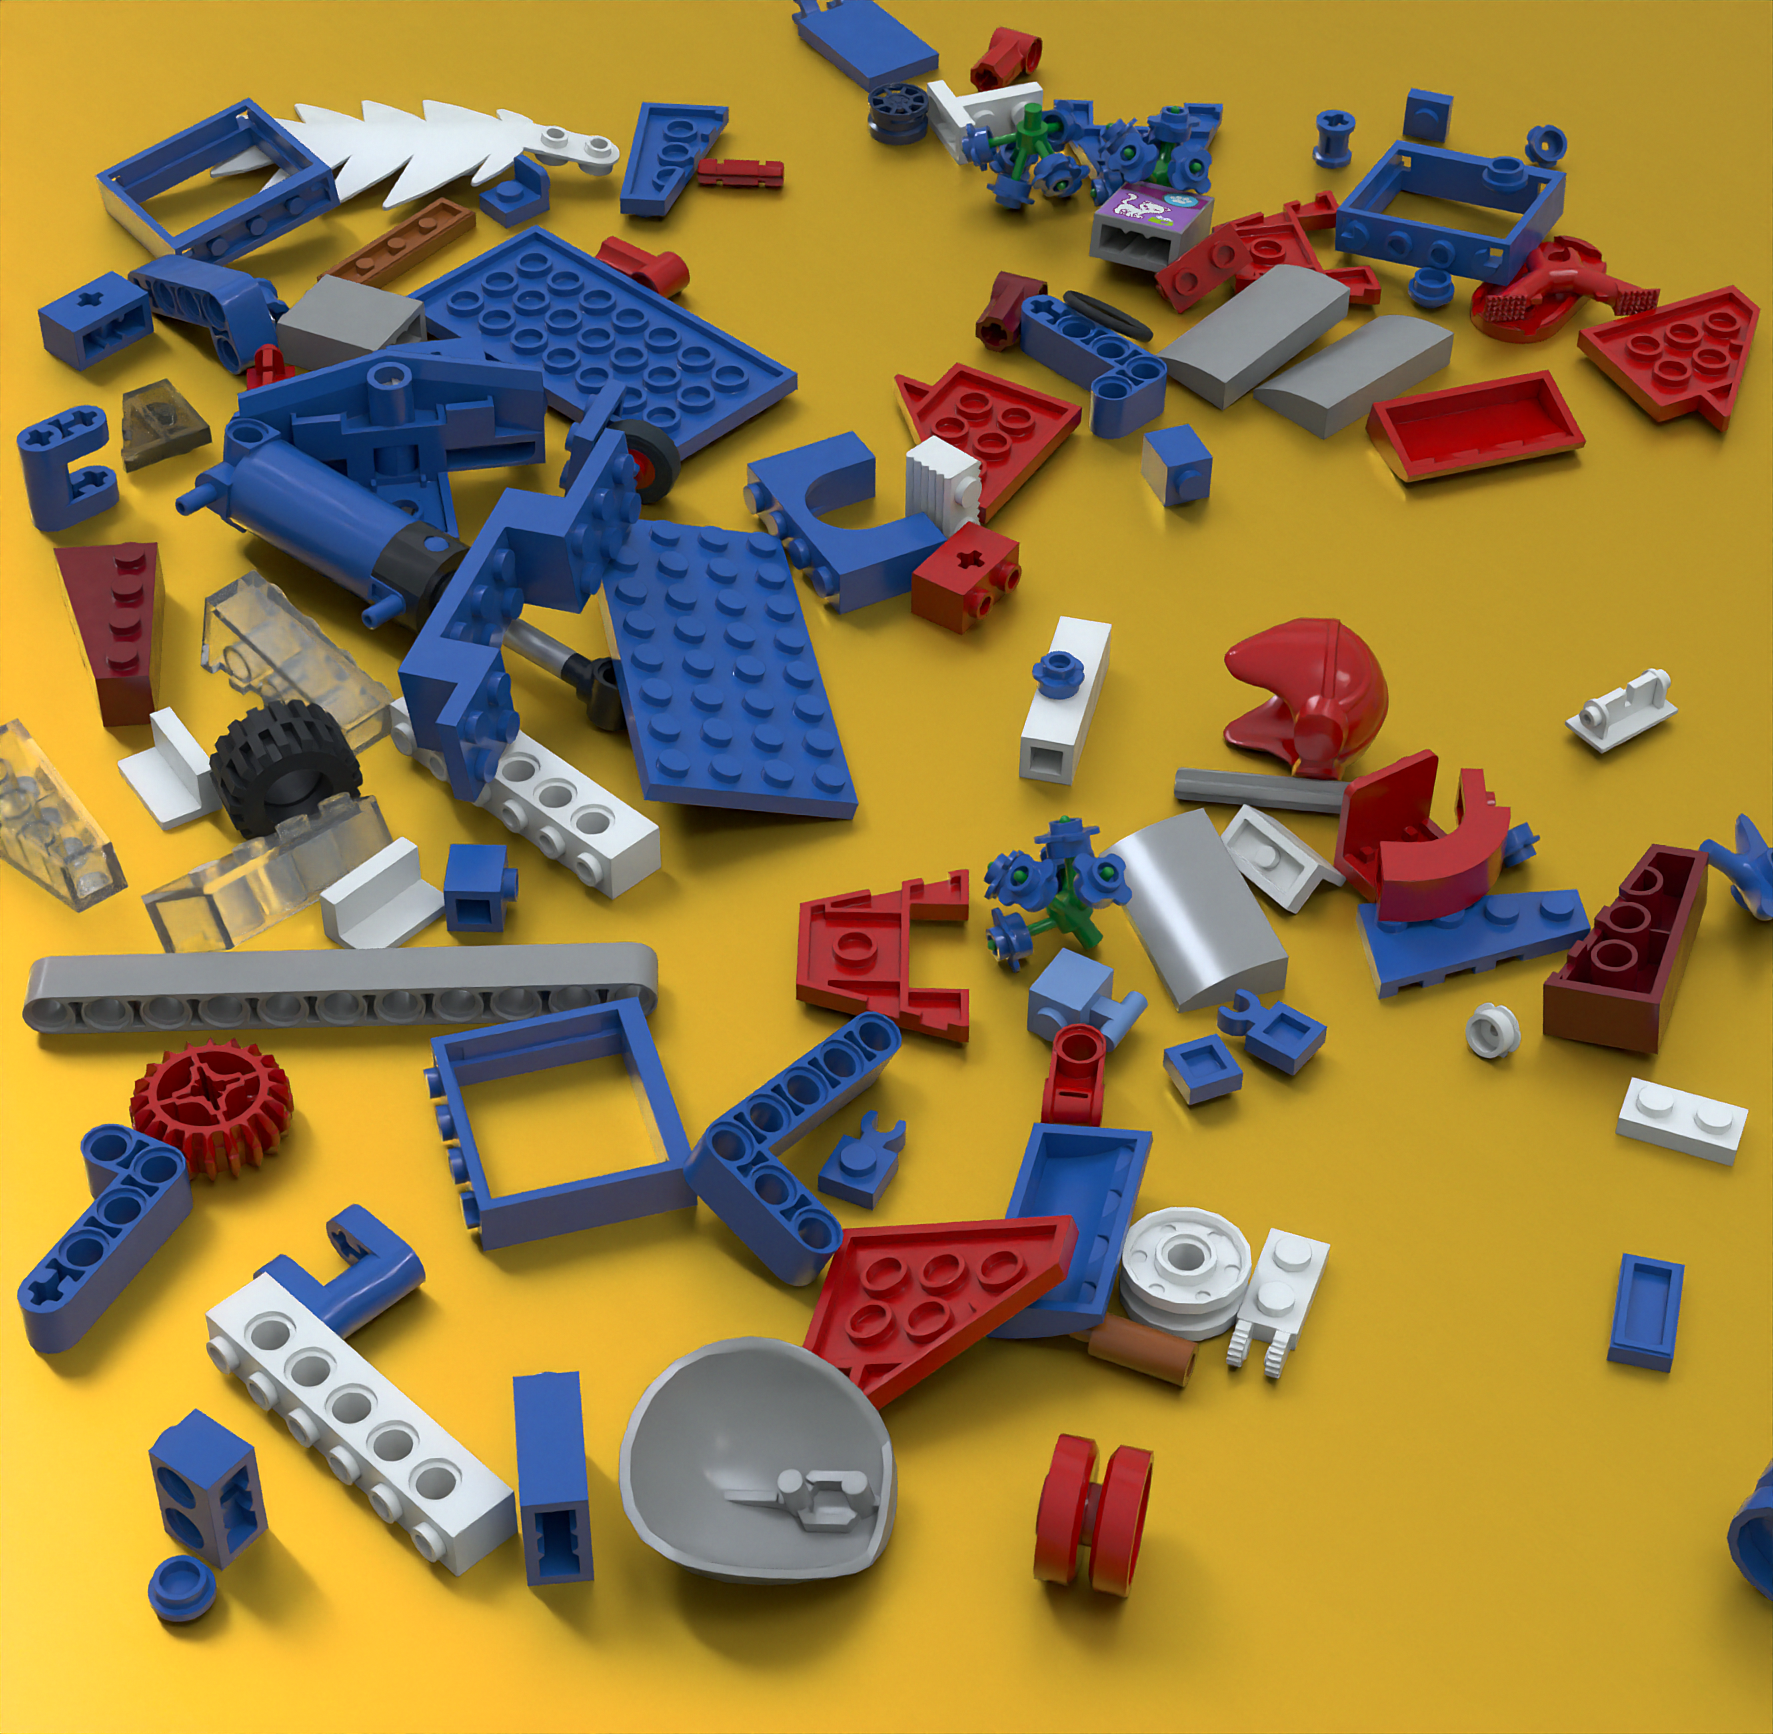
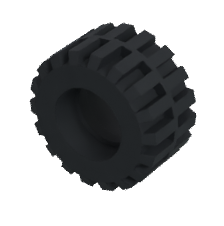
M291 699L287 705H282L280 700L268 702L267 708L258 710L256 706L246 712L248 716L242 721L235 719L227 726L229 734L219 736L214 745L218 752L210 755L209 765L212 772L209 774L236 830H240L243 838L249 842L257 840L261 847L271 848L274 844L278 843L281 849L292 848L296 842L302 841L303 844L315 841L314 837L321 833L327 835L335 829L334 824L338 820L344 821L349 816L351 811L348 806L357 803L361 794L357 788L363 784V775L359 769L361 766L336 720L329 712L325 713L321 706L313 702L305 706L303 700Z

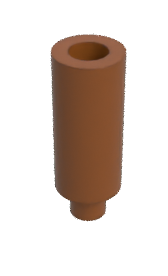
M1106 1312L1102 1324L1070 1333L1071 1338L1089 1343V1355L1185 1387L1189 1382L1199 1351V1343Z

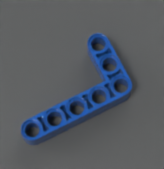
M878 1012L859 1014L713 1121L684 1162L683 1174L690 1188L777 1277L785 1283L794 1286H806L816 1279L842 1244L843 1231L835 1216L777 1157L872 1086L900 1048L902 1037L899 1028L891 1019Z

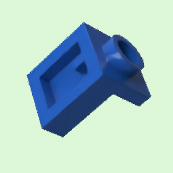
M523 154L514 157L515 179L502 182L497 187L479 194L480 210L506 229L550 210V179L547 171Z

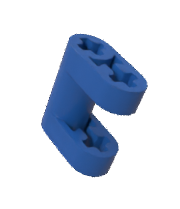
M91 405L73 407L27 427L17 436L16 442L33 525L39 530L55 532L67 529L110 509L119 501L117 477L112 469L106 466L95 465L69 474V462L102 448L109 441L107 418L102 409Z
M359 1204L350 1205L326 1223V1231L333 1247L351 1265L350 1268L323 1286L293 1259L283 1254L278 1255L253 1273V1280L265 1272L268 1273L342 1340H345L426 1280L424 1267L414 1250Z

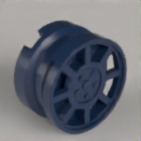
M888 83L874 88L868 95V111L870 113L868 116V133L870 136L881 143L889 145H908L923 139L927 134L928 116L926 113H928L929 97L927 93L920 87L908 83ZM891 91H901V92H900V93H892ZM884 93L886 96L879 97L878 95Z

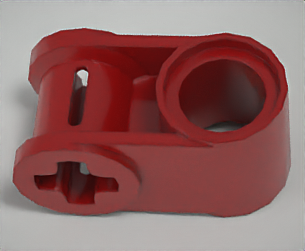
M1071 1024L1063 1027L1056 1033L1053 1040L1049 1077L1045 1079L1040 1123L1101 1128L1105 1094L1106 1039L1101 1031L1095 1027L1086 1024Z

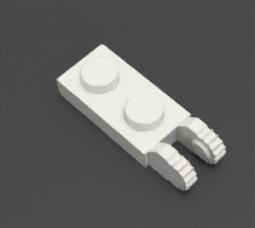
M1274 1228L1270 1229L1236 1317L1235 1331L1226 1358L1227 1364L1241 1368L1249 1354L1252 1339L1271 1343L1264 1360V1374L1279 1379L1290 1349H1296L1327 1265L1330 1244Z

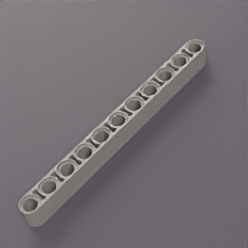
M633 942L49 956L35 961L30 967L22 1017L25 1023L32 1029L49 1034L508 1023L638 996L644 1016L646 1017L657 1008L658 958L650 947Z

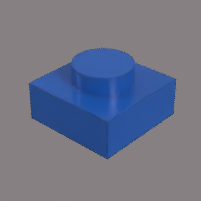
M1411 88L1407 96L1403 134L1445 143L1450 129L1454 96Z
M1217 1033L1164 1049L1163 1067L1188 1105L1242 1089L1243 1072Z

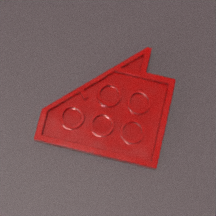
M1731 285L1580 330L1577 347L1657 422L1698 410L1716 428L1723 432L1728 430L1761 309L1738 288Z
M958 362L933 386L901 374H897L894 377V394L916 446L934 435L982 462L978 468L981 470L978 477L981 478L982 491L977 500L980 502L977 508L980 512L977 517L980 518L979 522L986 524L1081 423L1082 407Z
M1072 1215L842 1229V1244L834 1253L802 1348L811 1351L835 1366L861 1389L878 1411L1066 1280L1079 1235L1076 1223Z

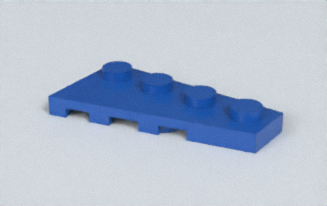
M642 102L620 195V214H635L639 217L665 216L698 168L699 160L705 158L728 124L729 106Z
M1577 889L1484 895L1477 902L1457 913L1424 921H1378L1376 903L1358 904L1356 914L1357 927L1379 1000L1397 995L1398 987L1415 982H1419L1422 988L1444 982L1445 974L1471 968L1474 974L1495 969L1498 960L1512 956L1526 961L1571 949L1577 940L1584 941L1591 930Z

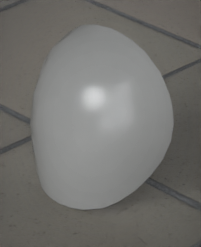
M753 1336L724 1339L704 1345L675 1360L646 1388L630 1416L620 1446L618 1483L626 1515L641 1540L692 1574L726 1583L753 1585H788L853 1574L871 1566L886 1548L892 1532L897 1505V1465L890 1435L879 1412L861 1389L835 1366L805 1348L779 1339Z

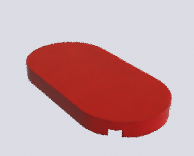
M1554 236L1553 242L1542 243L1541 241L1537 247L1542 250L1545 258L1553 262H1562L1564 248L1571 247L1578 252L1585 267L1604 274L1607 272V264L1601 260L1602 253L1595 246L1584 240L1570 236ZM1525 262L1508 286L1483 282L1478 286L1472 295L1469 314L1473 325L1493 339L1515 344H1530L1541 342L1554 336L1591 298L1575 292L1548 293L1542 297V304L1531 305L1526 308L1524 320L1483 322L1482 317L1486 295H1498L1529 274Z

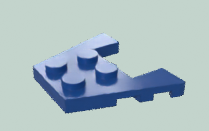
M1054 99L1053 109L1056 107V104L1059 100ZM1069 100L1073 104V114L1077 122L1081 123L1084 127V136L1081 140L1068 142L1081 164L1089 167V177L1091 180L1096 179L1100 174L1101 165H1106L1108 172H1113L1108 166V160L1111 155L1107 150L1101 154L1098 152L1106 144L1100 136L1107 130L1106 125L1093 124V100ZM1184 103L1183 108L1189 111L1188 116L1199 118L1200 126L1191 127V137L1188 141L1183 142V146L1189 151L1207 150L1222 123L1223 104ZM1134 126L1141 136L1144 133H1148L1150 129L1149 126ZM1120 172L1123 183H1125L1124 174Z

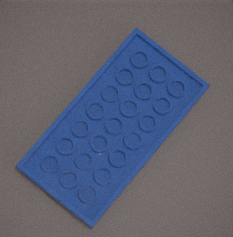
M538 225L530 227L405 296L424 302L426 331L440 340L481 336L486 360L541 366L543 389L548 405L580 424L589 396L591 394L598 395L608 378L627 384L622 419L646 421L662 429L673 440L680 454V461L798 389V375L796 372Z
M638 519L635 524H630L622 538L618 556L609 561L602 574L601 585L596 594L644 800L853 819L859 804L781 539L764 532L723 530L716 526L698 527L674 524L667 520L649 521Z

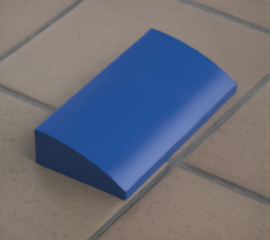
M1034 1123L1005 1219L1072 1215L1079 1230V1235L1066 1280L991 1331L986 1337H1051L1089 1329L1104 1322L1153 1142L1152 1131Z

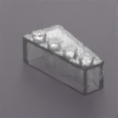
M252 570L205 598L201 666L207 671L214 674L220 669L231 676L228 678L229 686L242 695L252 690L262 698L264 708L268 707V702L280 700L282 705H287L291 699L303 700L305 706L312 702L321 706L325 713L329 712L334 717L355 756L391 734L390 704L395 699L383 683L374 681L357 665L354 657L347 650L339 648L323 634L317 622L309 616H304L295 608L277 585L268 583L256 570Z
M16 718L0 726V858L71 909L81 913L128 888V884L110 839L19 719Z
M349 792L331 796L317 804L319 812L308 817L307 814H301L287 819L275 826L277 832L239 844L232 849V853L218 860L202 864L189 871L188 874L142 895V901L165 953H202L230 950L319 901L320 893L393 843L375 796L370 795L351 799Z

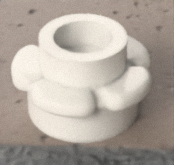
M1492 1003L1480 1005L1466 1024L1465 1033L1470 1047L1482 1057L1493 1058L1499 1055L1504 1058L1508 1055V1051L1514 1052L1520 1045L1521 1033L1518 1021L1514 1014L1503 1005L1497 1007Z

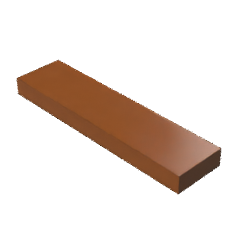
M441 197L317 277V282L328 274L381 289L476 227L475 212Z

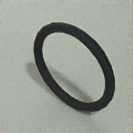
M1067 291L1063 295V300L1069 307L1102 326L1142 342H1149L1153 338L1152 330L1145 324L1100 300L1076 291Z

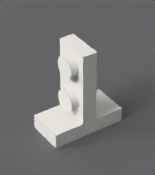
M943 80L927 83L929 109L926 114L928 116V124L958 165L968 163L965 154L962 152V137L968 136L966 124L972 123L974 128L989 126L993 136L998 137L1016 132L1017 124L1024 120V106L1026 104L1038 103L1043 106V89L1037 81L961 97H955Z

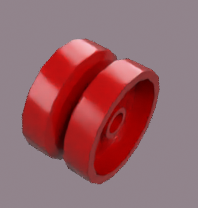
M1062 1433L1054 1449L1049 1473L1044 1480L1038 1507L1035 1530L1037 1538L1033 1566L1034 1579L1068 1586L1079 1573L1085 1547L1087 1546L1091 1547L1088 1577L1093 1591L1127 1598L1132 1586L1144 1531L1153 1475L1154 1451L1120 1445L1110 1456L1104 1481L1101 1484L1097 1483L1100 1451L1095 1439Z

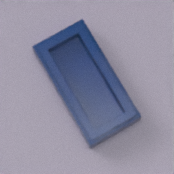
M1623 1253L1608 1346V1361L1670 1373L1674 1357L1685 1265Z

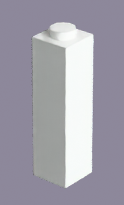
M1060 616L1048 653L1065 651L1079 659L1084 665L1083 673L1085 679L1080 684L1079 691L1067 699H1051L1041 694L1038 688L1036 689L1021 735L1019 777L1072 785L1109 666L1112 624Z

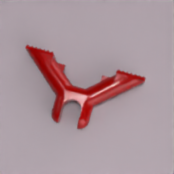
M1571 247L1564 248L1562 262L1548 260L1543 255L1542 250L1537 248L1528 253L1526 257V268L1529 274L1498 295H1486L1482 320L1483 322L1524 320L1526 308L1531 305L1542 304V297L1548 293L1575 292L1596 302L1611 306L1615 316H1630L1657 308L1661 289H1643L1585 267L1578 252Z

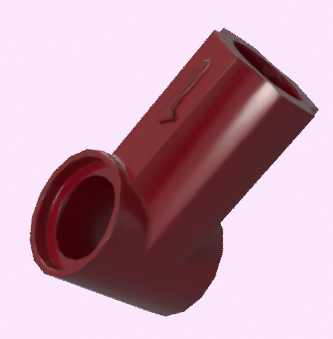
M1004 271L997 275L993 284L990 303L976 322L975 337L984 343L986 349L1002 352L1005 347L1013 346L1020 335L1021 306L1023 301L1034 295H1048L1047 282Z

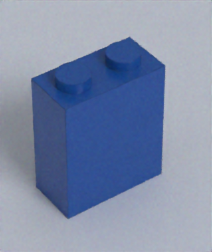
M579 1371L563 1373L542 1372L536 1375L513 1377L519 1500L528 1586L592 1581L594 1580Z

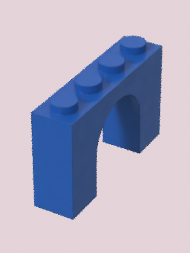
M853 431L747 464L748 485L743 488V496L748 510L760 517L767 526L770 535L781 539L782 545L790 554L794 566L806 573L813 582L817 594L821 598H826L839 615L910 592L912 572L948 540L924 512L878 527L860 530L834 527L817 519L819 516L832 510L875 497L876 457Z

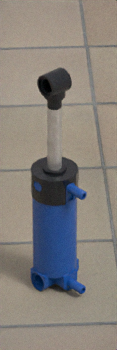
M240 418L229 422L225 428L223 462L196 477L195 489L176 499L177 511L183 516H189L206 506L211 511L220 515L224 522L240 532L249 531L372 605L362 612V621L368 628L375 629L385 622L392 620L418 636L471 547L431 523L420 521L288 442L281 440V432L269 425L250 418ZM520 618L512 620L503 636L502 645L575 687L576 696L579 700L588 704L586 714L589 720L596 726L613 731L628 729L611 657L598 658L591 661Z

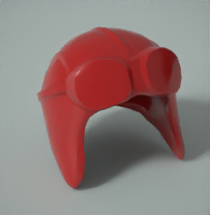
M1300 617L1273 626L1237 643L1224 656L1225 665L1234 678L1249 685L1267 689L1275 695L1264 704L1230 722L1223 731V737L1236 746L1268 752L1281 758L1292 766V777L1341 781L1346 768L1360 759L1371 746L1387 716L1389 694L1381 665L1368 644L1354 631L1343 625L1340 619Z

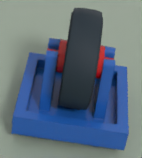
M608 378L598 395L591 394L584 408L581 424L577 422L572 424L565 442V450L571 452V456L563 468L559 481V488L565 490L564 498L605 428L625 431L628 453L634 458L633 480L635 491L641 496V504L657 502L672 490L681 470L680 454L673 440L662 429L646 421L622 419L627 384Z

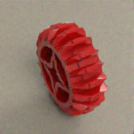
M211 1036L206 1046L193 1047L186 1041L183 1052L176 1054L164 1050L162 1064H147L145 1078L135 1080L134 1097L130 1098L131 1106H129L132 1129L180 1150L186 1159L190 1181L199 1173H206L214 1183L218 1173L225 1171L232 1172L238 1178L241 1166L249 1164L260 1168L263 1154H278L280 1139L289 1137L290 1120L293 1119L292 1112L294 1111L289 1079L285 1075L284 1069H279L273 1054L262 1055L257 1044L241 1049L235 1037L225 1045H217Z

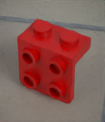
M1430 749L1403 757L1396 763L1369 775L1360 776L1353 780L1344 790L1333 867L1344 875L1370 903H1376L1374 878L1380 841L1426 842L1447 836L1429 818L1439 762L1438 756Z

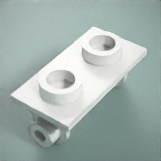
M1647 669L1642 672L1640 677L1627 683L1625 690L1619 687L1598 699L1593 698L1585 702L1583 710L1578 715L1566 720L1565 726L1602 754L1678 713V708L1665 699L1667 689L1671 685L1670 677L1662 669Z

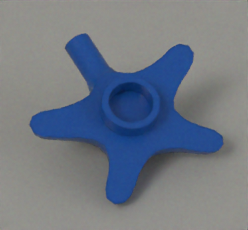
M1742 813L1736 819L1735 824L1736 854L1711 839L1705 840L1700 845L1698 851L1709 852V865L1723 872L1733 883L1730 888L1731 893L1742 908L1750 911L1759 920L1773 919V848L1767 846L1753 822Z

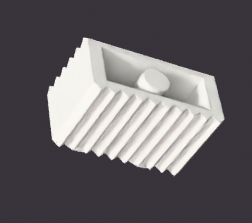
M934 435L906 453L905 517L924 512L947 539L952 537L968 521L980 525V518L977 517L980 512L977 509L980 502L977 500L982 491V484L980 482L981 478L978 477L981 470L978 468L982 462Z

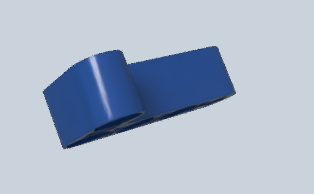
M167 254L129 272L127 280L148 292L151 312L208 327L219 359L231 373L239 374L255 366V352L264 344H273L279 349L277 335L264 294L257 281L248 273L175 254Z
M1034 295L1023 301L1020 326L1021 350L1091 393L1089 428L1093 434L1105 439H1119L1163 413L1168 369L1164 361L1107 327L1078 313L1055 297Z
M115 1123L97 1126L85 1134L81 1141L80 1151L88 1188L92 1197L96 1200L28 1274L17 1291L22 1321L31 1347L47 1354L60 1353L70 1349L79 1342L189 1215L193 1208L192 1191L186 1159L177 1148Z

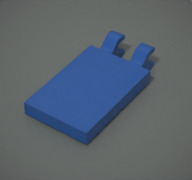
M793 0L801 9V12L792 14L793 21L798 25V35L868 93L880 85L899 83L939 67V53L872 0H832L827 2L828 10L823 12L820 10L816 0Z

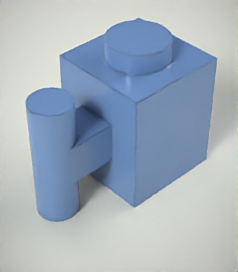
M1063 947L1029 989L1027 1030L1040 1035L1046 1040L1053 1041L1056 1033L1065 1026L1071 1024L1090 1025L1101 1031L1106 1039V1052H1112L1147 1008L1148 1002L1141 993L1136 991L1129 992L1121 1003L1112 1000L1114 969Z

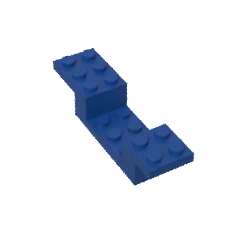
M604 429L565 498L506 487L397 671L417 748L443 753L455 799L476 802L485 784L490 783L494 779L498 768V761L507 744H512L519 732L520 717L513 706L510 693L511 678L505 671L500 650L503 636L512 620L518 619L522 612L523 604L580 614L590 595H595L598 592L602 581V574L609 561L618 556L622 538L629 525L635 524L639 518L641 496L635 491L633 480L634 458L628 453L625 431Z

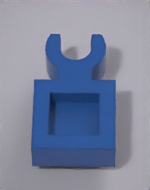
M1238 989L1235 992L1233 1009L1238 1012H1234L1225 1006H1221L1218 1009L1216 1025L1221 1031L1232 1036H1246L1244 1050L1292 1076L1325 1043L1327 1026L1280 1001H1277L1268 1010L1261 1006L1260 1000L1255 994L1244 989Z
M874 1110L867 1112L861 1120V1139L843 1135L818 1174V1191L873 1211L898 1170V1153L904 1148L906 1143V1122L899 1120L892 1131L881 1133L877 1131L878 1112Z

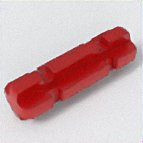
M703 158L698 163V181L701 185H717V181H723V186L759 187V183H765V187L780 188L784 184L785 167L781 161H766V165H760L759 160L724 159V164L718 163V159Z

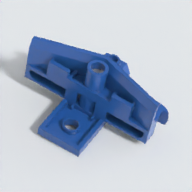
M380 349L371 354L238 393L239 411L230 420L231 422L240 418H250L269 425L281 432V440L288 442L398 508L411 507L417 511V514L414 516L415 518L431 523L458 540L459 533L447 472L546 463L544 416L548 401L543 389L541 366ZM416 498L423 499V502L421 503Z

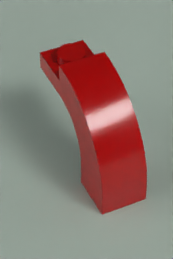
M1461 768L1454 807L1457 829L1452 833L1426 842L1380 841L1374 878L1378 921L1414 922L1445 917L1471 906L1493 887L1503 865L1511 809L1510 807L1496 806L1495 793L1486 791L1483 769Z

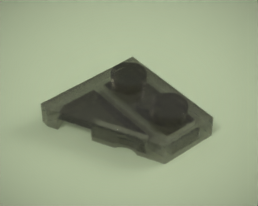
M167 378L123 394L122 408L124 418L122 419L123 448L121 449L123 469L126 473L176 455L189 453L195 448L212 442L210 426Z

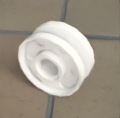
M1169 1207L1147 1214L1131 1226L1127 1234L1121 1256V1270L1119 1274L1120 1302L1132 1321L1190 1341H1201L1223 1334L1236 1323V1317L1248 1289V1280L1251 1275L1252 1266L1250 1245L1238 1227L1221 1215L1196 1207Z

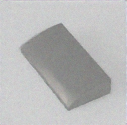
M1277 264L1155 356L1166 363L1168 375L1213 405L1224 410L1347 317L1351 288L1311 269Z
M1404 315L1379 316L1254 389L1253 398L1325 440L1368 414L1372 403L1391 400L1449 365L1454 333L1439 325L1415 317Z
M1204 808L1176 815L1147 826L1113 844L1098 855V858H1102L1110 853L1116 854L1125 862L1124 879L1126 885L1132 891V898L1126 905L1121 907L1178 1013L1234 1001L1235 992L1238 989L1250 991L1255 995L1285 989L1289 956Z

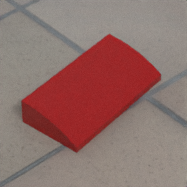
M1549 369L1372 403L1365 426L1372 443L1385 463L1406 483L1584 448L1586 440Z

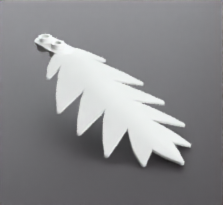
M369 100L361 102L364 121L335 111L302 103L295 104L294 109L303 123L273 118L327 164L331 170L347 161L335 180L340 203L387 178L408 163L383 203L382 209L384 211L425 196L461 176L475 174L471 185L477 187L514 164V157L522 154L523 151L534 153L537 160L550 166H561L568 161L576 162L582 171L594 176H604L611 173L613 165L618 162L620 156L619 149L609 139L602 136H587L566 131L559 126L534 124L533 120L505 109L496 110L497 119L460 106L432 100L422 101L425 120L402 110ZM237 115V116H236V118H238V117H240V116H243L245 119H248V116H247V115ZM253 145L218 163L211 169L210 177L216 178L245 173L273 164L274 162ZM280 168L261 191L290 176Z

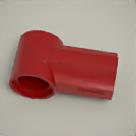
M999 26L991 37L988 52L970 69V82L981 93L1006 88L1020 72L1032 74L1036 70L1042 55L1043 43L1041 37Z
M611 236L602 242L601 248L595 256L599 261L666 299H670L685 289L690 283V273L686 263L674 252L666 251L656 257L615 236Z

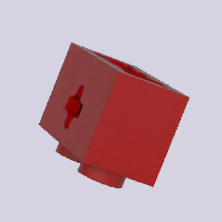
M968 521L912 572L911 613L963 635L975 622L983 620L990 612L992 606L1006 593L1013 592L1017 587L1022 574V568L1019 565L1020 543Z

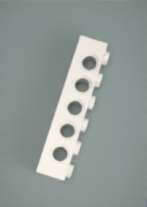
M404 696L390 704L392 719L391 737L397 749L402 754L412 756L426 766L437 779L451 784L443 753L417 748ZM520 730L515 741L512 744H507L502 753L494 779L490 783L485 784L476 802L473 803L477 807H483L500 819L510 831L521 834L538 846L545 856L553 860L556 859L576 873L584 884L594 886L612 900L661 868L659 826Z
M263 1273L205 1313L210 1341L206 1343V1349L216 1367L224 1374L233 1372L246 1384L251 1397L262 1409L268 1411L273 1408L284 1418L290 1432L301 1445L307 1448L313 1445L327 1458L334 1474L344 1484L351 1485L354 1482L368 1495L371 1505L384 1521L388 1523L396 1521L410 1533L416 1548L430 1562L439 1560L454 1575L459 1577L518 1532L514 1491L268 1273Z

